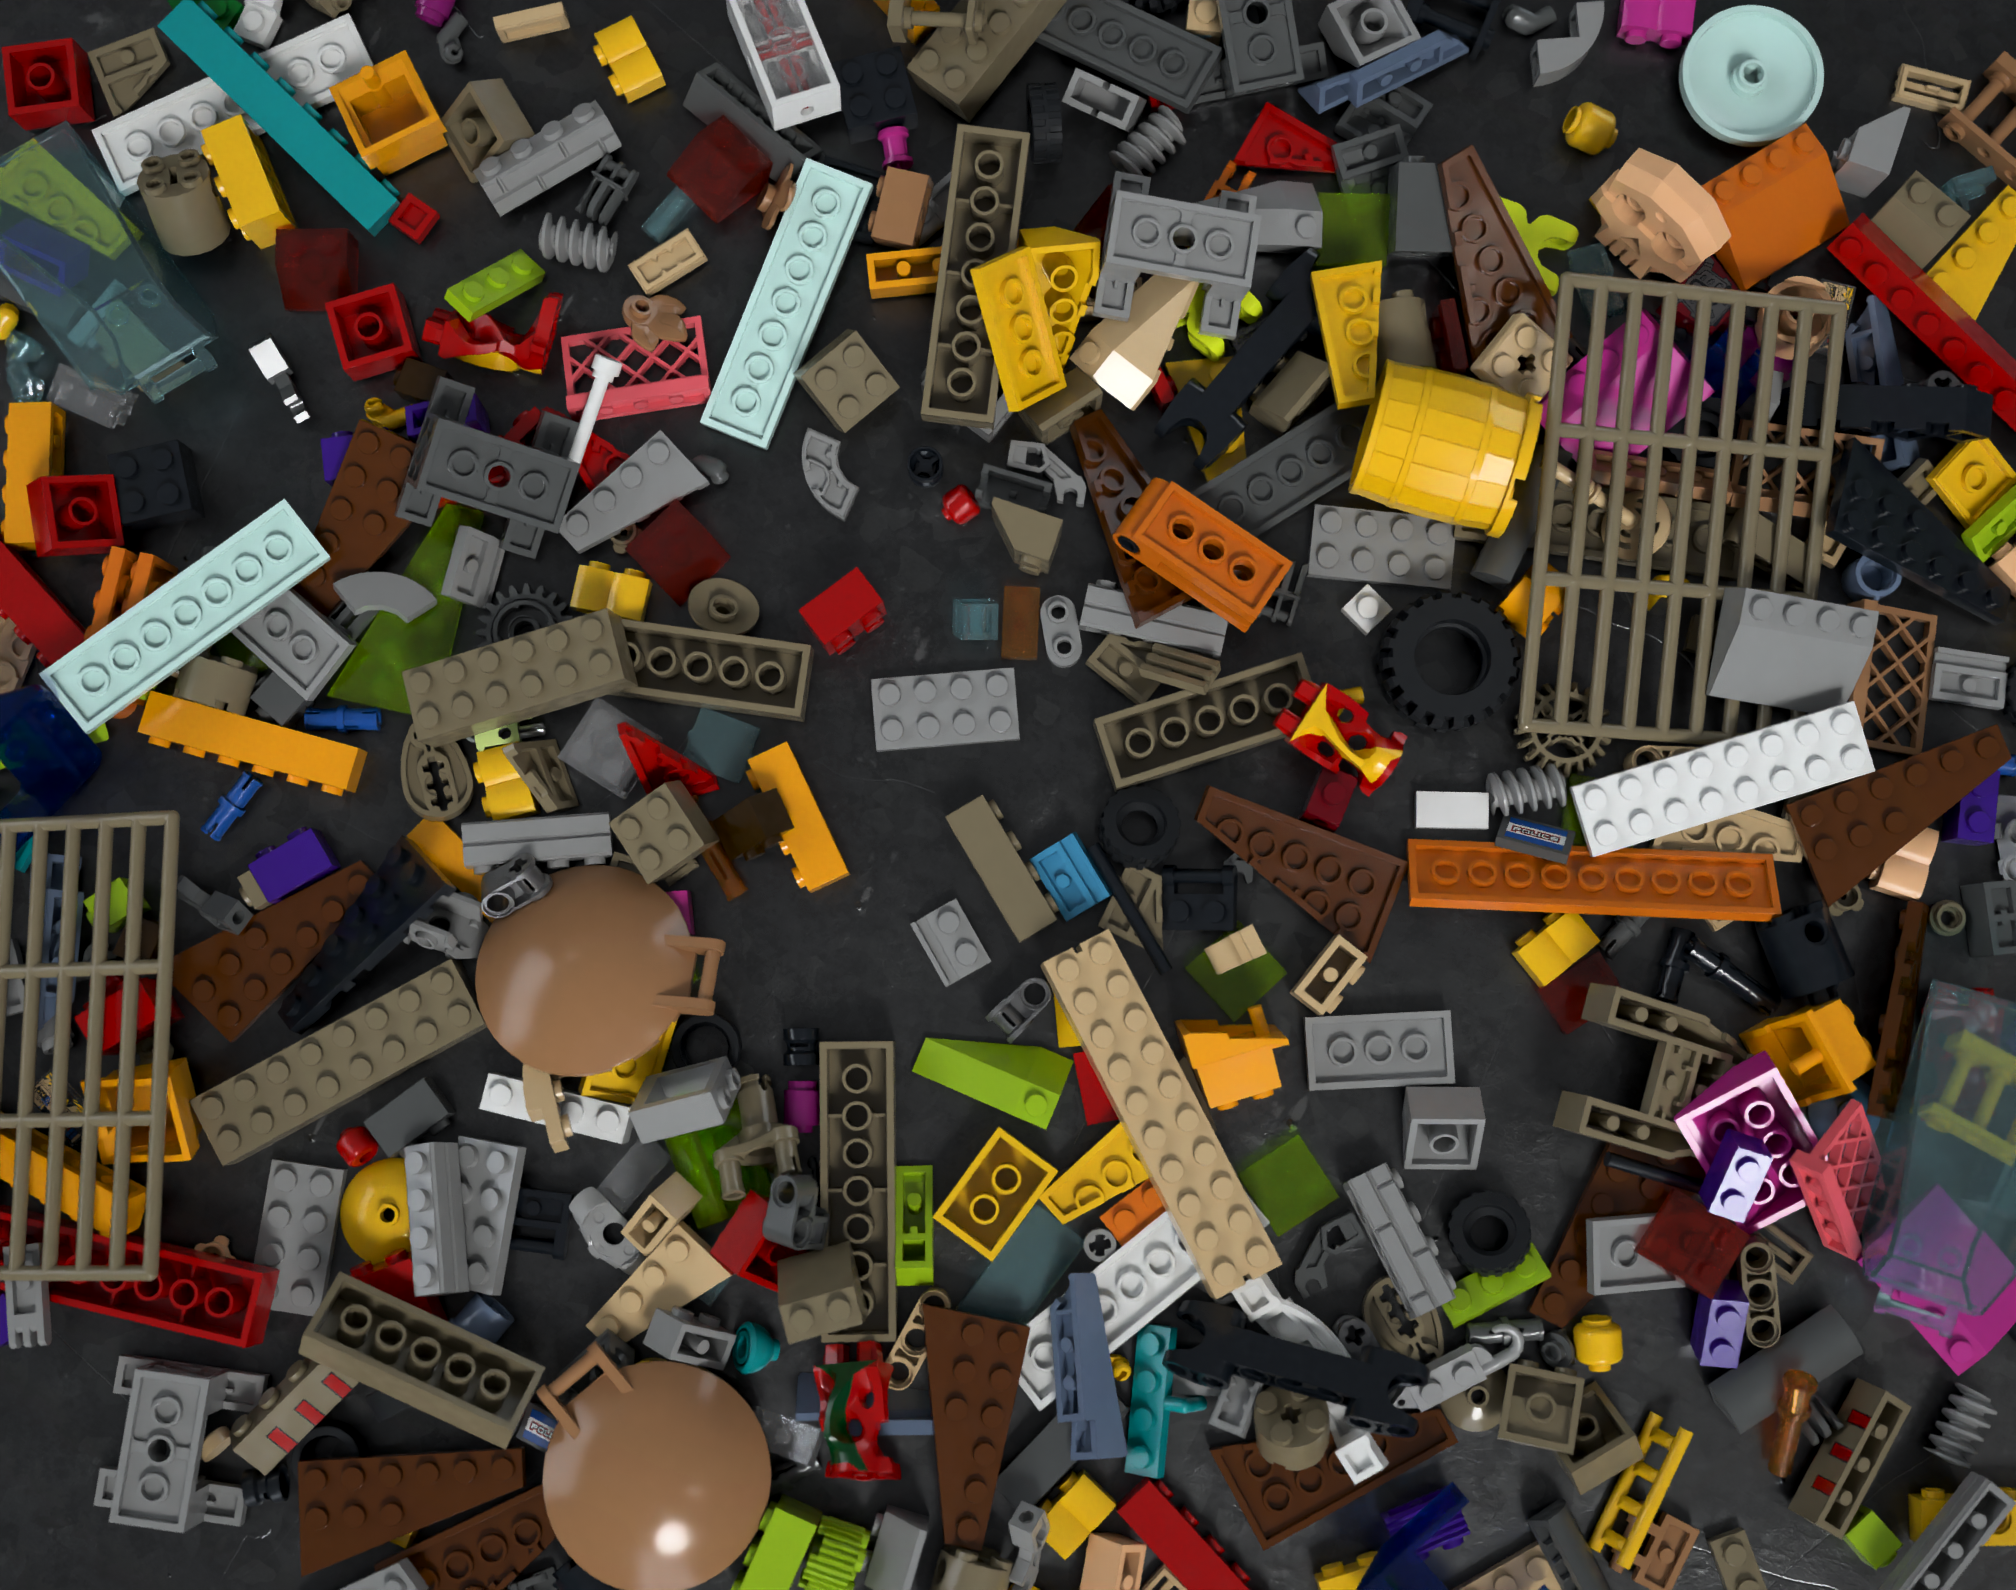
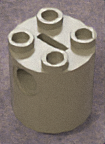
M185 149L179 154L168 155L162 158L151 156L142 161V171L138 175L137 185L163 249L173 255L193 256L211 251L221 245L229 236L231 225L211 177L210 168L206 160L200 157L199 152L195 149Z
M1399 290L1391 295L1392 298L1380 301L1376 384L1387 359L1399 363L1437 369L1431 333L1427 323L1425 301L1420 297H1414L1413 290Z
M944 1544L940 1550L929 1590H1007L1013 1562L1000 1557L1001 1552L983 1546L982 1551L976 1552Z

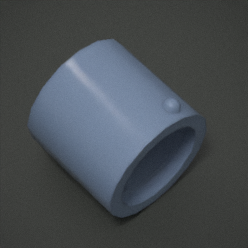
M1863 555L1846 566L1842 573L1841 583L1844 592L1853 601L1862 599L1878 601L1898 588L1902 576Z
M479 1292L474 1294L455 1318L449 1319V1323L494 1344L497 1343L514 1322L513 1316L503 1305L490 1295Z

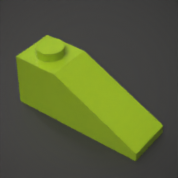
M933 1165L897 1166L895 1238L897 1286L934 1285Z

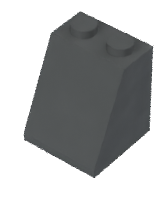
M1404 156V159L1398 160V163L1390 167L1388 171L1385 255L1454 257L1436 163L1426 162V156Z

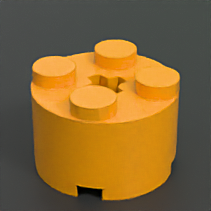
M1548 563L1547 571L1560 572ZM1532 565L1508 592L1506 599L1503 602L1501 601L1494 610L1495 613L1501 610L1507 617L1504 622L1513 627L1525 639ZM1546 586L1541 635L1549 627L1548 624L1554 618L1551 613L1554 612L1558 616L1562 613L1565 587Z

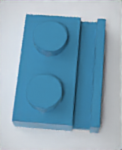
M1077 832L1071 833L1029 859L1066 922L1112 895Z

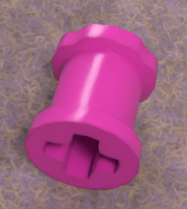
M892 126L880 130L877 135L878 141L883 144L885 157L882 163L883 170L887 171L888 166L903 170L911 168L913 157L908 154L906 141L909 137L908 128Z

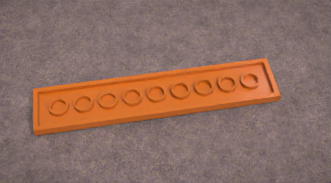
M1408 839L1406 845V856L1409 862L1407 867L1409 907L1772 922L1771 919L1782 915L1772 854L1622 848L1596 857H1590L1587 846H1572L1567 864H1562L1495 846V842Z

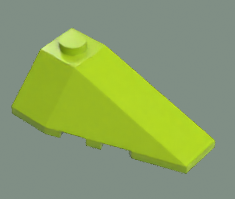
M925 1038L912 1072L1038 1127L1047 1129L1074 1061L1039 1046Z

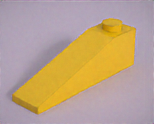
M1055 226L1019 229V247L1030 246L1062 369H1065L1076 339L1074 336L1081 316L1084 317L1088 305L1086 302L1091 288L1096 286L1099 278L1101 241L1096 237Z

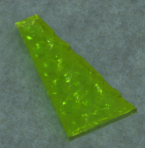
M448 503L445 505L402 576L419 583L431 592L437 599V605L409 623H406L396 614L380 610L327 694L328 697L412 715L402 671L438 661L451 655L463 603L441 595L459 525L470 526L480 531L484 518V513L481 510Z

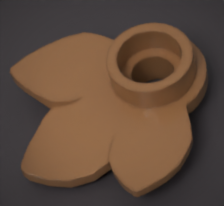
M789 163L783 169L775 185L765 184L757 199L756 209L762 211V216H764L762 227L766 230L772 228L779 212L786 211L795 197L796 183L790 180L794 169V164Z
M632 295L624 301L622 306L624 321L631 327L633 340L645 350L653 352L659 339L673 342H685L687 340L685 323L679 317L685 312L686 307L676 298L667 295H656L651 298L642 295Z

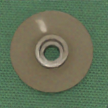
M724 578L704 580L692 589L688 598V610L692 619L698 626L707 631L743 635L755 626L759 617V604L755 596L745 586L733 580Z
M1502 1369L1487 1375L1486 1380L1439 1403L1446 1418L1455 1426L1471 1432L1486 1431L1500 1423L1507 1377ZM1477 1389L1482 1390L1484 1394L1483 1399L1478 1403L1473 1402L1471 1399L1472 1392Z

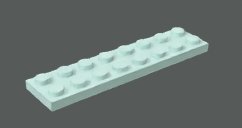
M806 158L796 182L795 197L790 207L783 214L701 417L700 423L702 425L768 450L796 381L793 373L802 366L874 188L872 183Z
M284 498L39 673V675L86 734H90L331 560V557Z

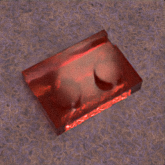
M1455 298L1440 300V305H1437L1432 317L1429 318L1431 338H1437L1439 352H1436L1437 369L1464 375L1469 365Z
M1596 951L1561 973L1546 986L1539 987L1535 991L1553 1019L1559 1024L1562 1033L1568 1035L1588 1022V1020L1581 1019L1590 983L1620 988L1621 986L1601 953Z

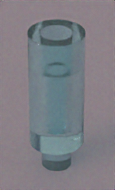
M691 178L683 187L677 184L645 221L641 229L651 239L661 244L697 202L694 196L701 189L700 185Z

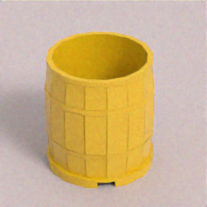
M1387 359L1375 387L1374 403L1369 405L1351 471L1348 491L1351 494H1357L1382 503L1389 508H1395L1421 517L1446 522L1451 525L1458 524L1484 529L1487 536L1499 539L1505 532L1518 500L1512 499L1515 479L1525 481L1531 464L1543 408L1542 404L1536 402L1538 400L1541 401L1542 397L1529 392L1525 396H1521L1499 388L1492 383L1434 369L1433 367L1410 365Z

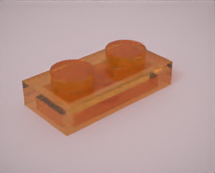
M1004 586L1001 659L1037 660L1040 587Z

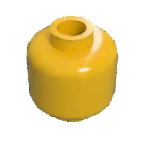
M1585 102L1579 107L1574 106L1571 108L1562 126L1566 142L1570 146L1589 155L1599 154L1604 148L1609 149L1618 136V129L1615 128V115L1611 111L1592 102Z
M1602 1314L1586 1315L1582 1317V1322L1574 1326L1575 1359L1582 1364L1588 1365V1370L1593 1372L1610 1371L1612 1364L1622 1360V1329L1619 1324L1612 1321L1611 1316Z

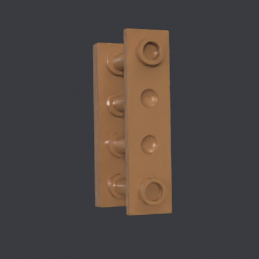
M2004 51L1983 72L1982 75L1989 80V83L1963 112H1960L1954 106L1937 125L1943 129L1948 139L1958 142L2003 182L2016 191V159L2000 146L2016 128V106L1989 136L1973 123L1999 92L2005 93L2016 104V60Z

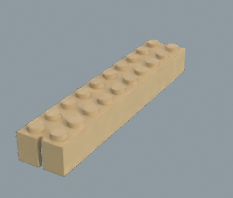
M1107 929L1080 943L1076 947L1077 954L1072 947L1043 962L1040 967L1209 1296L1217 1300L1245 1285L1246 1282L1243 1276L1254 1280L1282 1265V1262L1110 930Z

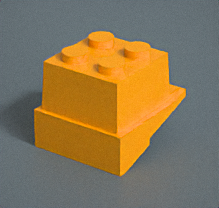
M406 50L373 66H363L359 73L329 87L362 159L370 170L377 167L384 176H387L448 145L443 133L447 132V129Z
M1840 999L1826 1001L1813 1006L1808 1004L1788 1015L1767 1018L1738 1034L1749 1054L1755 1056L1764 1050L1767 1052L1799 1108L1814 1102L1854 1092L1857 1089L1852 1081L1876 1066L1870 1043L1860 1035L1854 1025L1855 1019L1852 1011Z
M1261 1004L1248 1008L1252 1024L1219 1025L1217 1019H1180L1174 1021L1183 1054L1193 1068L1203 1098L1210 1109L1217 1107L1218 1111L1231 1109L1239 1104L1238 1100L1250 1096H1252L1253 1100L1263 1099L1273 1095V1089L1282 1087L1273 1049L1289 1045V1041L1275 1024H1267Z
M186 1057L169 1060L164 1163L192 1160L200 1148L198 1136L203 1127L189 1100L196 1097ZM153 1063L135 1066L133 1111H150ZM119 1069L113 1070L108 1076L101 1078L99 1112L117 1111ZM85 1079L80 1081L81 1088H82V1091H83V1095H84ZM132 1126L130 1163L148 1162L149 1126ZM98 1127L97 1147L102 1165L114 1164L116 1127Z

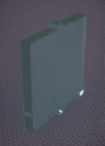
M701 708L693 730L687 733L690 738L683 756L714 773L716 776L740 784L748 764V759L754 757L752 751L761 729L716 711Z

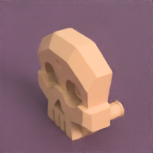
M1638 148L1625 162L1621 170L1617 169L1590 197L1600 212L1601 227L1595 234V237L1605 247L1609 245L1610 248L1608 250L1615 256L1619 255V260L1625 266L1630 265L1629 270L1639 279H1642L1648 272L1663 273L1671 279L1682 283L1706 258L1720 250L1732 236L1716 200L1677 163L1641 148Z

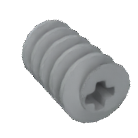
M1160 105L1158 113L1154 112L1148 116V123H1140L1137 128L1138 132L1133 131L1128 134V142H1120L1117 146V151L1109 152V158L1119 172L1144 176L1141 170L1145 169L1153 174L1155 172V167L1152 163L1153 159L1160 164H1164L1166 159L1162 153L1163 150L1174 155L1176 149L1172 143L1173 141L1180 145L1186 144L1182 124L1173 111L1165 105Z
M548 212L544 217L539 233V250L542 251L545 259H552L556 255V259L559 262L563 263L570 259L571 264L574 266H579L583 262L587 269H593L597 265L598 270L604 273L613 264L618 234L615 231L612 237L609 238L607 226H602L599 233L594 234V227L591 222L587 224L584 231H580L578 219H575L571 227L568 228L565 216H560L555 225L553 224L552 213Z
M1547 763L1543 771L1541 767L1534 765L1530 767L1529 774L1522 767L1516 769L1515 775L1510 770L1502 771L1500 778L1495 772L1489 773L1486 778V793H1489V808L1492 816L1495 815L1497 807H1500L1504 817L1509 816L1510 805L1515 806L1518 814H1523L1524 803L1527 802L1532 811L1535 812L1538 810L1539 800L1543 801L1547 809H1551L1553 798H1557L1561 807L1566 806L1567 792L1565 779L1561 769H1557L1553 763Z
M1956 1382L1955 1387L1963 1395H1949L1948 1400L1956 1409H1942L1941 1412L1949 1422L1936 1421L1935 1426L1943 1435L1930 1434L1928 1439L1936 1446V1449L1925 1447L1923 1449L1957 1467L1970 1469L1971 1464L1964 1457V1454L1977 1455L1978 1453L1970 1441H1984L1985 1438L1977 1430V1427L1990 1429L1991 1424L1983 1415L1984 1413L1997 1415L1998 1411L1990 1404L1991 1399Z

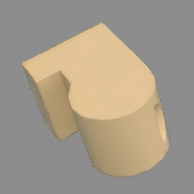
M1253 924L1204 949L1217 975L1267 954Z

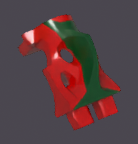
M875 1341L858 1342L857 1362H849V1346L845 1344L825 1345L823 1365L813 1366L820 1398L819 1423L822 1432H824V1438L827 1441L831 1458L825 1469V1477L847 1478L862 1482L901 1480L900 1464L895 1463L891 1457H884L877 1442L881 1424L889 1422L888 1386L894 1370L893 1365L883 1362L881 1343ZM872 1392L874 1403L872 1407H869L866 1403V1396ZM853 1419H857L862 1426V1433L858 1437H854L849 1431L848 1425Z

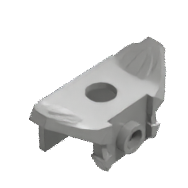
M454 892L449 897L442 895L433 903L434 911L426 919L421 917L416 919L410 925L408 936L403 940L408 945L410 941H414L427 949L445 953V959L478 958L481 945L490 927L483 921L481 902L475 896L466 892H459V894ZM436 918H444L450 923V929L445 931L429 924Z

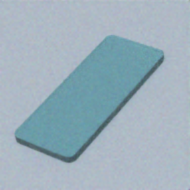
M1034 1205L993 1262L990 1261L955 1310L1026 1325L1084 1246V1240L1066 1225H1062L1058 1219L1042 1207Z

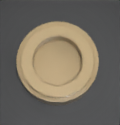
M227 1426L215 1429L204 1438L201 1454L204 1462L212 1460L231 1444L229 1435L231 1431Z

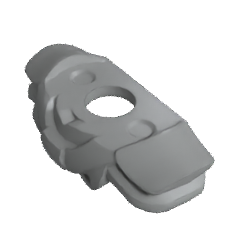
M587 1187L575 1196L569 1205V1209L580 1226L578 1230L582 1233L588 1245L587 1250L594 1258H600L615 1269L619 1268L631 1276L645 1261L646 1257L626 1237L618 1244H610L603 1236L604 1228L608 1224L619 1223L625 1227L629 1221L603 1193L594 1187Z

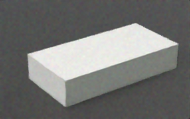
M1414 792V828L1489 829V793Z

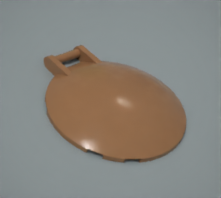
M585 865L549 874L553 880V885L544 897L530 902L506 917L495 918L486 933L477 959L475 973L477 1001L484 1022L498 1043L522 1063L538 1071L559 1076L582 1077L612 1071V1067L618 1066L632 1058L634 1060L638 1059L660 1042L658 1038L668 1029L672 1022L675 1023L680 1014L714 1015L716 1003L712 1000L720 956H723L725 953L726 942L716 938L692 937L683 914L675 902L657 884H647L642 875L614 866ZM697 955H705L698 998L690 997Z
M594 1341L586 1348L588 1352L550 1385L544 1384L536 1391L541 1401L559 1421L550 1438L543 1466V1496L552 1529L568 1555L587 1573L603 1583L621 1590L690 1589L715 1577L730 1566L749 1545L759 1528L766 1511L771 1487L770 1453L764 1431L746 1400L731 1385L715 1374L676 1361L654 1360L619 1368L599 1343ZM598 1364L604 1373L564 1406L558 1397Z

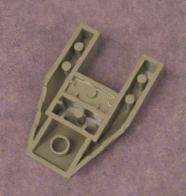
M1590 983L1581 1019L1656 1042L1657 1047L1640 1112L1587 1095L1562 1090L1553 1126L1668 1160L1675 1159V1157H1696L1673 1117L1729 1069L1754 1055L1744 1051L1736 1044L1737 1041L1727 1033L1721 1032L1710 1023L1711 1020L1705 1015L1617 986Z

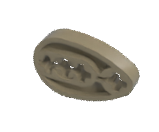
M412 723L403 743L401 755V781L405 799L412 811L426 820L436 822L451 820L463 813L473 798L474 783L467 760L455 741L438 747L430 746L431 751L428 752L426 744L415 739L417 735L414 723ZM436 761L439 767L444 766V768L439 770V776L442 783H449V785L443 787L446 800H453V802L448 803V810L441 811L439 806H433V804L438 802V797L435 790H428V788L434 785V781L430 772L424 773L425 770L429 769L430 762Z
M1388 1275L1374 1281L1364 1294L1361 1310L1363 1321L1370 1327L1380 1345L1384 1349L1398 1352L1419 1361L1420 1355L1418 1354L1419 1350L1416 1342L1427 1354H1434L1430 1362L1443 1356V1333L1437 1309L1435 1308L1414 1319H1410L1406 1309H1404V1317L1409 1321L1415 1320L1416 1324L1412 1326V1335L1408 1336L1404 1332L1398 1333L1397 1329L1402 1324L1396 1316L1389 1317L1388 1312L1392 1310V1305L1386 1299L1380 1300L1379 1298L1384 1293L1382 1289L1384 1285L1387 1284L1390 1288L1395 1287ZM1396 1292L1394 1299L1401 1305L1403 1303Z

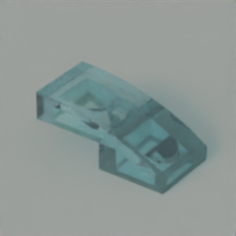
M1602 243L1568 251L1567 257L1571 272L1613 276L1614 268ZM1576 288L1588 323H1590L1594 290ZM1609 291L1606 319L1623 315L1625 306L1619 292Z

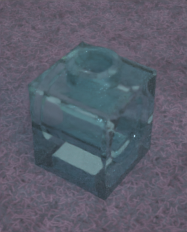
M988 598L953 599L952 634L961 640H998L999 604Z

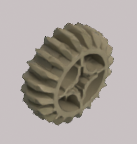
M1577 682L1571 683L1569 704L1574 705L1578 710L1568 715V721L1574 719V721L1583 722L1585 719L1587 720L1590 688H1585L1579 694ZM1549 683L1542 685V694L1536 691L1533 718H1537L1539 712H1541L1543 715L1541 719H1553L1554 708L1549 703L1554 702L1556 683L1554 689ZM1608 709L1603 710L1602 718L1610 714ZM1518 714L1514 717L1516 722H1518ZM1518 728L1513 730L1514 735L1524 736V740L1517 743L1516 748L1522 749L1527 746L1530 751L1523 757L1525 762L1535 757L1537 759L1535 765H1538L1541 769L1547 763H1553L1557 769H1561L1564 778L1570 777L1571 768L1577 776L1584 773V765L1590 769L1594 768L1597 763L1593 756L1603 758L1606 755L1605 750L1599 745H1609L1612 740L1611 738L1589 737L1586 746H1584L1582 736L1559 735L1551 740V737L1555 734H1545L1539 740L1537 733L1522 732ZM1554 744H1560L1568 751L1572 750L1576 757H1559L1548 752L1546 749Z

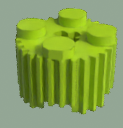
M822 1515L820 1524L818 1523L805 1563L806 1567L802 1569L798 1586L805 1588V1590H853L857 1572L860 1573L866 1557V1548L871 1531L832 1516Z

